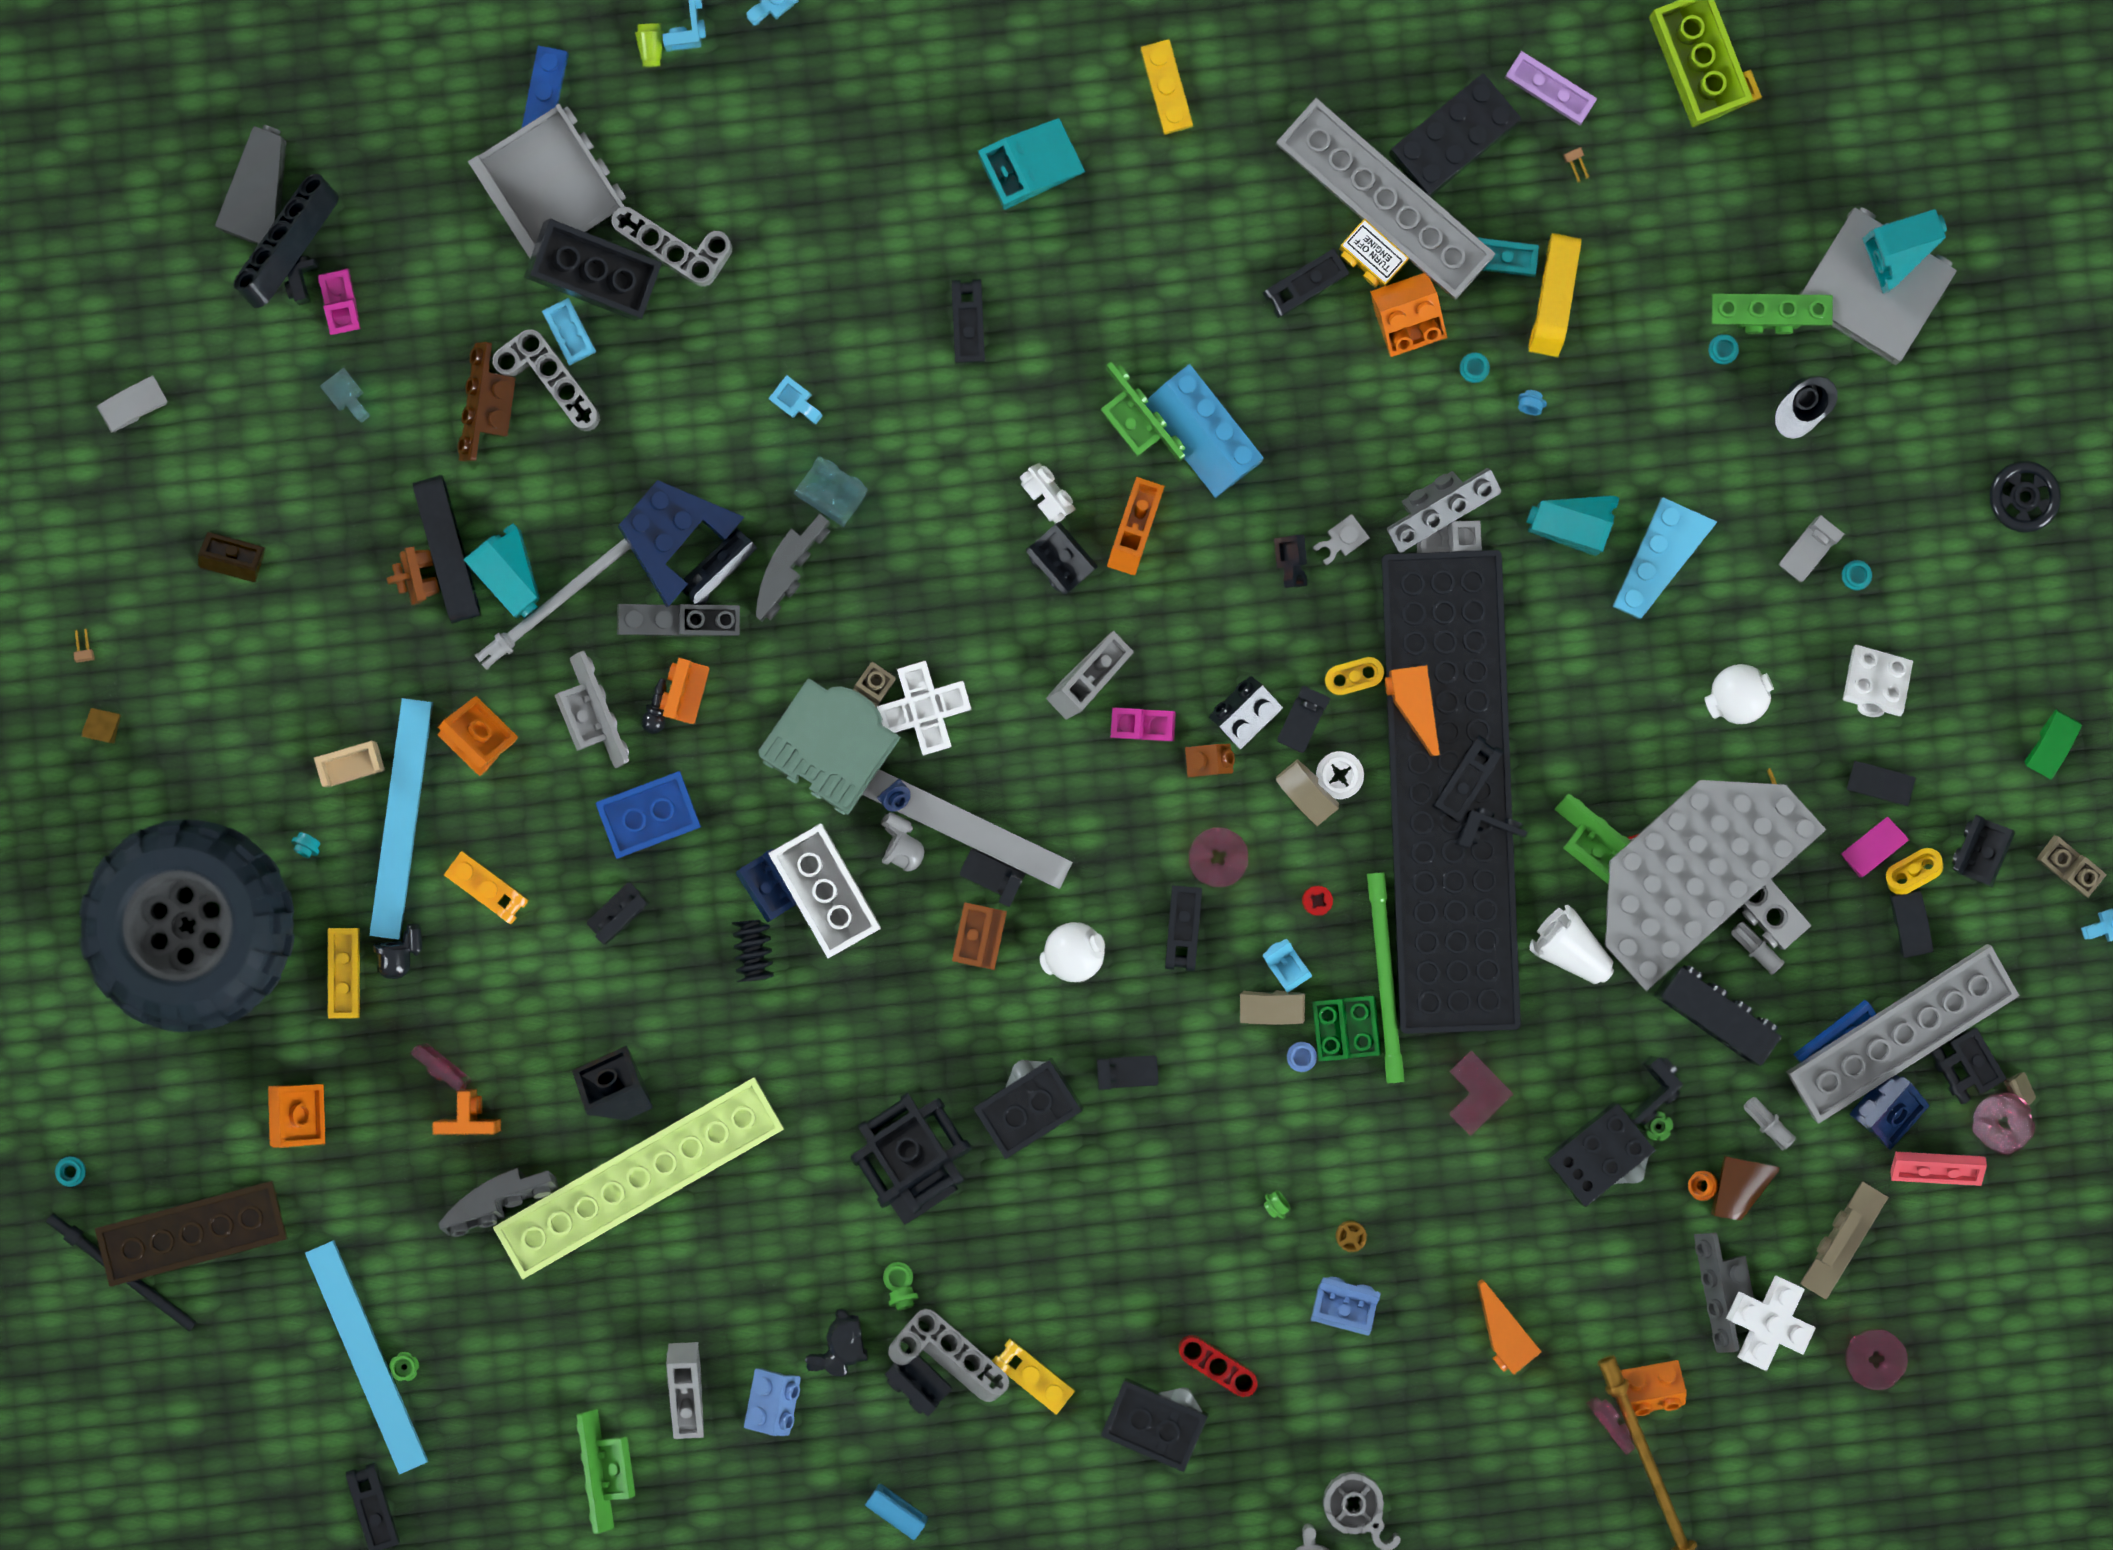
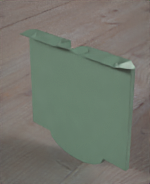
M808 678L759 749V756L765 765L780 771L791 782L799 784V776L812 783L809 789L812 791L811 794L825 800L834 806L836 811L849 815L901 737L882 725L883 719L880 711L862 694L845 687H832L826 690Z

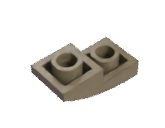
M871 662L855 684L853 690L865 696L877 708L895 682L896 677L874 662Z
M1298 759L1276 776V781L1284 792L1316 826L1339 809V802L1318 784V777Z
M2055 835L2036 858L2060 879L2087 898L2090 897L2107 875L2087 857L2080 855L2065 841Z
M1276 990L1274 993L1243 991L1240 994V1023L1277 1025L1302 1024L1305 1022V993H1287L1286 991Z

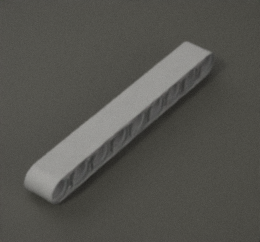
M878 770L862 795L881 803L876 797L898 780V778ZM902 781L910 790L911 797L907 805L897 812L1058 889L1061 888L1073 862Z

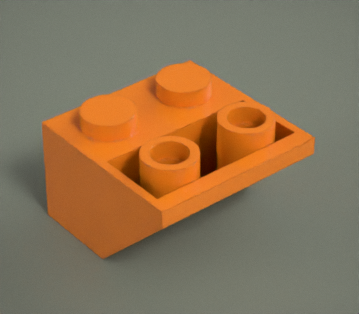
M1425 273L1370 291L1375 314L1391 357L1447 338L1437 291L1429 276Z

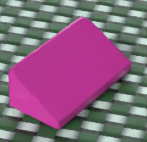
M1886 817L1843 851L1841 855L1858 877H1864L1908 842L1909 839L1889 817Z

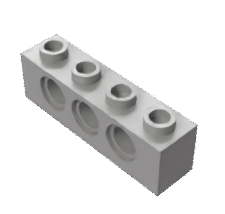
M1770 880L1760 889L1761 897L1756 903L1747 900L1742 905L1745 909L1742 914L1751 925L1755 926L1758 924L1765 932L1762 935L1763 939H1766L1773 949L1777 946L1779 949L1785 950L1812 925L1776 884ZM1772 908L1777 909L1781 915L1779 923L1774 926L1768 923L1766 917L1768 911Z

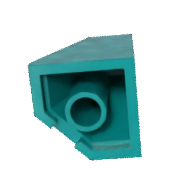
M1936 209L1874 228L1862 238L1883 294L1894 289L1946 237L1944 233L1947 232L1945 220L1942 215L1937 214Z
M1602 496L1541 501L1537 507L1532 506L1526 520V523L1531 524L1528 532L1597 556L1603 552L1615 518L1612 511L1613 508H1617L1619 497Z
M513 523L503 530L506 533L503 537L500 535L492 536L468 555L464 561L515 618L518 619L522 615L525 619L538 608L536 603L540 600L521 530Z

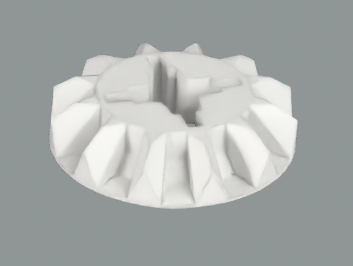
M1337 751L1326 755L1317 766L1316 776L1318 777V784L1334 799H1346L1353 796L1361 788L1364 780V771L1360 761L1355 756L1347 752ZM1332 764L1339 770L1351 768L1345 775L1347 787L1341 781L1329 783L1335 775Z

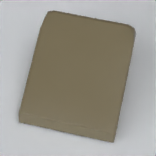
M2025 1072L2005 1080L2004 1083L2015 1107L2026 1108L2036 1099Z

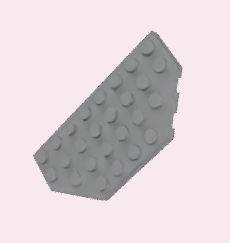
M1697 781L1609 860L1607 925L1605 933L1606 948L1641 987L1647 991L1826 829L1786 785Z

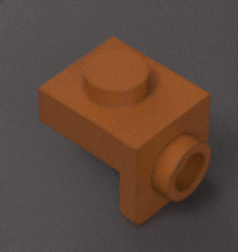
M1230 744L1185 747L1188 777L1233 773L1235 758Z

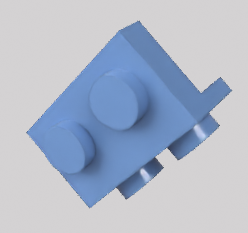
M1338 1277L1322 1278L1317 1289L1311 1321L1369 1336L1381 1293L1374 1291L1372 1287L1367 1285L1355 1286L1347 1284Z
M755 1368L744 1428L772 1436L790 1435L794 1424L796 1400L800 1394V1376L784 1375Z

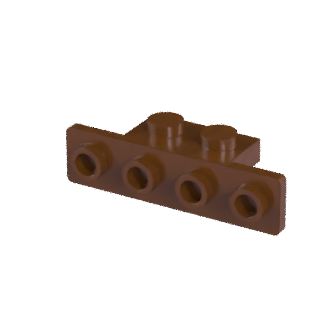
M490 342L475 343V347L470 353L472 368L471 376L466 383L468 397L466 407L462 412L463 433L457 446L458 453L460 454L459 461H476L480 433L508 437L516 378L488 372L492 343Z

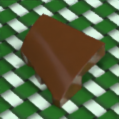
M1724 1156L1711 1214L1728 1219L1742 1220L1779 1173L1780 1167Z

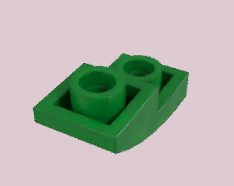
M2056 709L2040 731L2041 738L2024 761L2025 765L2052 780L2069 753L2082 724Z

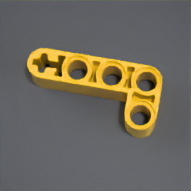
M1556 233L1551 234L1537 316L1531 332L1528 352L1558 357L1569 322L1581 238Z

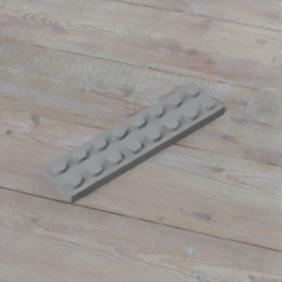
M1317 98L1276 142L1278 147L1362 220L1365 218L1409 257V261L1428 275L1432 281L1454 300L1461 295L1495 257V253Z
M1986 944L1786 1072L1814 1121L1819 1124L2020 995L1991 945Z

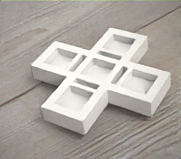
M926 661L897 669L905 698L877 706L883 719L882 725L894 733L914 727L923 756L952 747L943 718L972 710L964 682L960 681L934 689Z
M1775 1275L1763 1302L1738 1292L1726 1317L1727 1320L1750 1330L1737 1356L1738 1358L1767 1371L1779 1344L1804 1354L1816 1328L1793 1317V1313L1805 1290L1804 1288Z

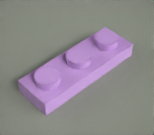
M1523 51L1520 52L1505 76V79L1579 126L1597 100L1596 97Z

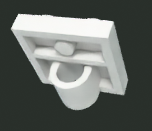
M1855 645L1851 654L1843 700L1858 704V711L1865 716L1879 717L1886 712L1901 717L1905 708L1913 661Z

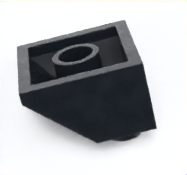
M627 1045L572 1070L587 1115L628 1120L653 1108L647 1088Z

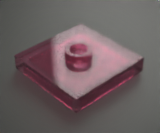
M428 1043L416 1045L410 1053L428 1068L427 1072L440 1082L444 1080L456 1091L466 1089L471 1082L469 1076Z

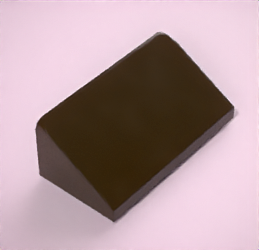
M207 532L198 553V566L217 573L256 582L265 547Z

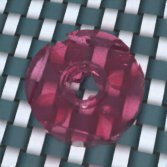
M1211 828L1199 834L1193 841L1189 850V866L1194 876L1200 882L1211 887H1226L1234 884L1243 876L1248 866V850L1242 838L1235 832L1226 828ZM1215 849L1218 852L1225 851L1227 854L1224 858L1225 864L1222 866L1218 863L1212 864L1210 861L1213 858L1212 851Z
M2003 1092L1988 1096L1978 1105L1974 1113L1972 1130L1974 1135L1980 1138L1987 1147L2009 1155L2024 1147L2031 1140L2035 1132V1121H2032L2030 1114L2032 1111L2029 1105L2022 1098L2012 1093ZM2007 1117L2009 1119L2007 1124L2011 1128H2002L1999 1125L1998 1119Z
M1869 1329L1861 1332L1859 1335H1855L1851 1339L1846 1351L1845 1361L1847 1370L1854 1381L1871 1390H1884L1892 1387L1903 1376L1907 1369L1908 1357L1904 1345L1896 1336L1886 1330ZM1875 1351H1878L1880 1356H1884V1361L1879 1362V1367L1874 1368L1873 1363L1869 1362V1357L1873 1356Z

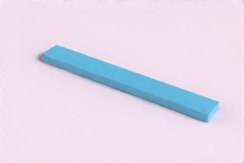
M402 698L369 936L401 940L433 702Z
M333 1240L306 1252L305 1255L398 1473L402 1474L427 1463L428 1459L335 1241Z

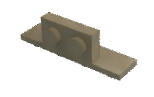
M1862 1181L1845 1210H1841L1835 1217L1832 1224L1834 1226L1828 1237L1825 1236L1817 1248L1818 1254L1800 1284L1827 1300L1889 1197Z

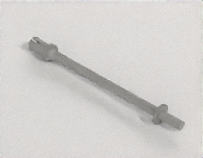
M625 538L508 633L500 634L498 632L494 636L495 640L475 654L479 662L488 655H491L482 662L483 667L487 670L506 653L511 654L518 639L631 549Z

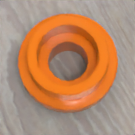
M1708 1171L1695 1172L1688 1182L1690 1194L1699 1201L1712 1199L1718 1189L1716 1177ZM1704 1180L1707 1182L1706 1191H1703L1701 1188Z

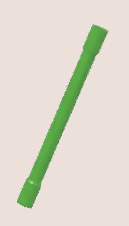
M1385 872L1367 874L1385 1045L1386 1082H1405L1398 1034L1386 907Z

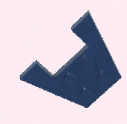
M657 480L622 520L618 528L666 607H669L688 583L666 565L667 561L701 521L721 539L726 540L743 520L744 516Z

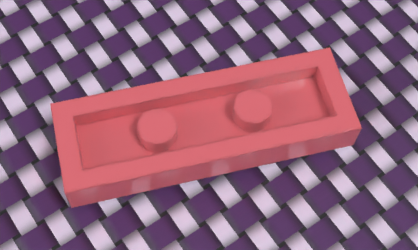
M1895 1152L1890 1171L1891 1181L1981 1186L1987 1163L1986 1157Z

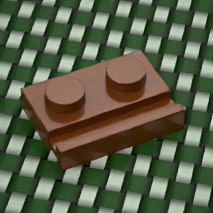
M964 902L952 961L995 970L1007 911Z

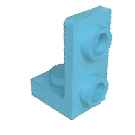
M688 0L692 30L687 31L686 27H676L669 29V33L662 34L666 51L702 47L701 38H706L704 20H698L697 9L702 8V0Z

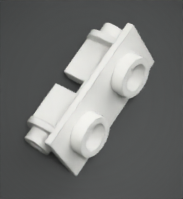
M1038 463L1030 467L1027 472L1019 477L1022 480L1021 485L1033 500H1036L1040 495L1045 497L1038 504V507L1050 522L1052 520L1055 524L1061 522L1066 515L1076 510L1072 505L1073 500L1070 495L1057 486L1054 482V475L1047 467Z

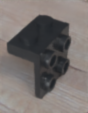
M1650 1056L1642 1063L1661 1087L1629 1115L1634 1124H1647L1658 1114L1655 1110L1663 1103L1668 1105L1680 1095L1678 1089L1683 1084L1674 1075L1678 1070L1666 1057L1663 1059L1662 1057Z

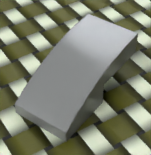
M151 376L99 404L97 408L109 430L113 433L138 421L139 417L166 405L167 399L154 376Z
M1453 521L1418 542L1417 553L1482 551L1480 521Z

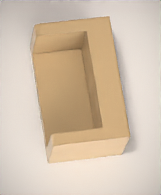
M375 741L365 742L314 758L321 785L327 788L385 771L379 747Z

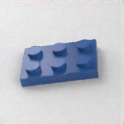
M681 771L596 802L616 859L701 828Z

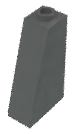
M263 125L262 129L253 126L215 227L220 231L259 245L280 215L286 141L279 136L281 131L267 125Z

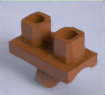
M414 547L405 548V551L400 552L402 566L401 563L393 564L394 575L386 579L388 584H397L399 594L406 593L408 588L411 605H414L437 594L439 587L436 577L421 579L419 569L433 565L430 550H415Z

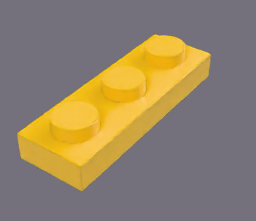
M1170 40L1142 46L1140 50L1164 135L1193 127Z
M328 928V1018H360V928Z

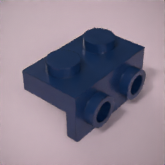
M774 849L768 850L762 856L735 872L767 923L797 905L768 854Z

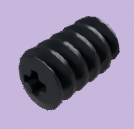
M761 920L732 922V925L741 927V930L733 933V937L742 939V942L734 945V949L743 951V954L735 957V961L744 963V966L736 969V973L745 975V978L737 982L759 981L773 977L774 972L765 970L766 967L773 964V960L764 958L765 955L772 952V948L763 946L764 943L771 940V936L762 934L763 931L770 928V924L761 922Z

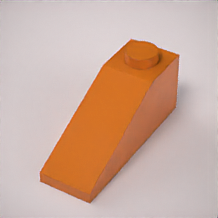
M1136 477L1107 567L1136 575L1165 486Z
M1427 665L1389 671L1390 677L1385 678L1387 696L1392 695L1394 704L1430 756L1440 755Z
M1481 1279L1477 1282L1491 1348L1497 1354L1492 1359L1503 1372L1509 1369L1514 1375L1539 1355L1541 1350L1486 1282Z

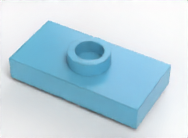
M569 298L542 311L569 365L596 352Z

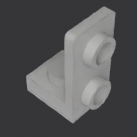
M1818 516L1780 561L1779 566L1797 581L1803 582L1831 546L1839 542L1844 533L1823 516Z

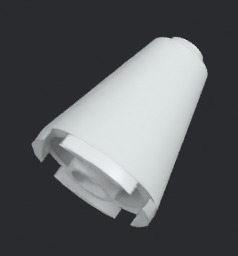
M1565 905V911L1561 908L1556 909L1537 930L1541 936L1537 942L1532 939L1529 950L1534 955L1593 984L1606 982L1614 972L1612 968L1613 960L1573 908Z

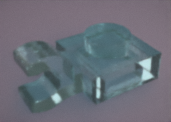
M345 368L341 369L320 386L339 411L347 406L361 423L370 417V414L357 399L364 392Z

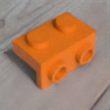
M678 658L677 664H671L668 674V680L672 681L669 693H663L660 703V709L664 710V717L695 724L710 671L708 666L693 663L682 658Z
M1679 1360L1620 1370L1623 1378L1629 1382L1630 1386L1627 1396L1636 1416H1645L1652 1411L1660 1409L1673 1411L1686 1404L1687 1392Z

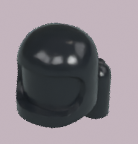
M408 924L402 941L373 944V951L377 953V971L381 976L387 979H399L410 970V952L418 956L422 951L421 927H419V924Z

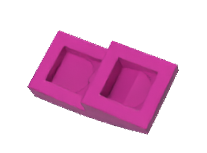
M348 268L319 274L318 279L325 304L324 311L330 335L360 329Z
M1112 708L1111 738L1174 742L1176 712Z

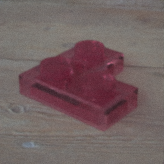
M1469 1051L1449 1071L1469 1092L1449 1115L1471 1136L1513 1093L1472 1051Z
M1595 1396L1586 1403L1622 1452L1627 1455L1636 1448L1631 1442L1632 1437L1628 1427L1624 1423L1622 1425L1618 1424L1616 1420L1620 1418V1415L1606 1399L1601 1402Z

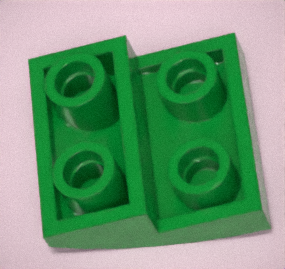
M1375 995L1312 1002L1318 1061L1382 1055Z

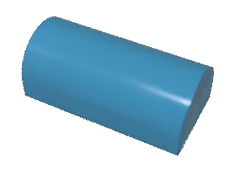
M882 1484L877 1486L865 1504L867 1508L913 1541L920 1534L928 1520L925 1514Z

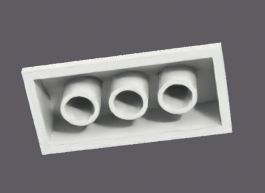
M823 824L817 825L768 853L827 958L881 929L880 924Z

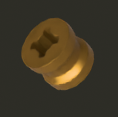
M1346 1221L1338 1226L1336 1240L1343 1250L1356 1252L1364 1247L1367 1241V1234L1359 1223Z

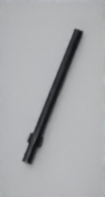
M55 1213L48 1218L46 1223L64 1236L63 1240L71 1246H78L104 1266L100 1248L83 1236L84 1232L75 1225L73 1227ZM141 1279L126 1283L189 1332L196 1325L197 1322Z

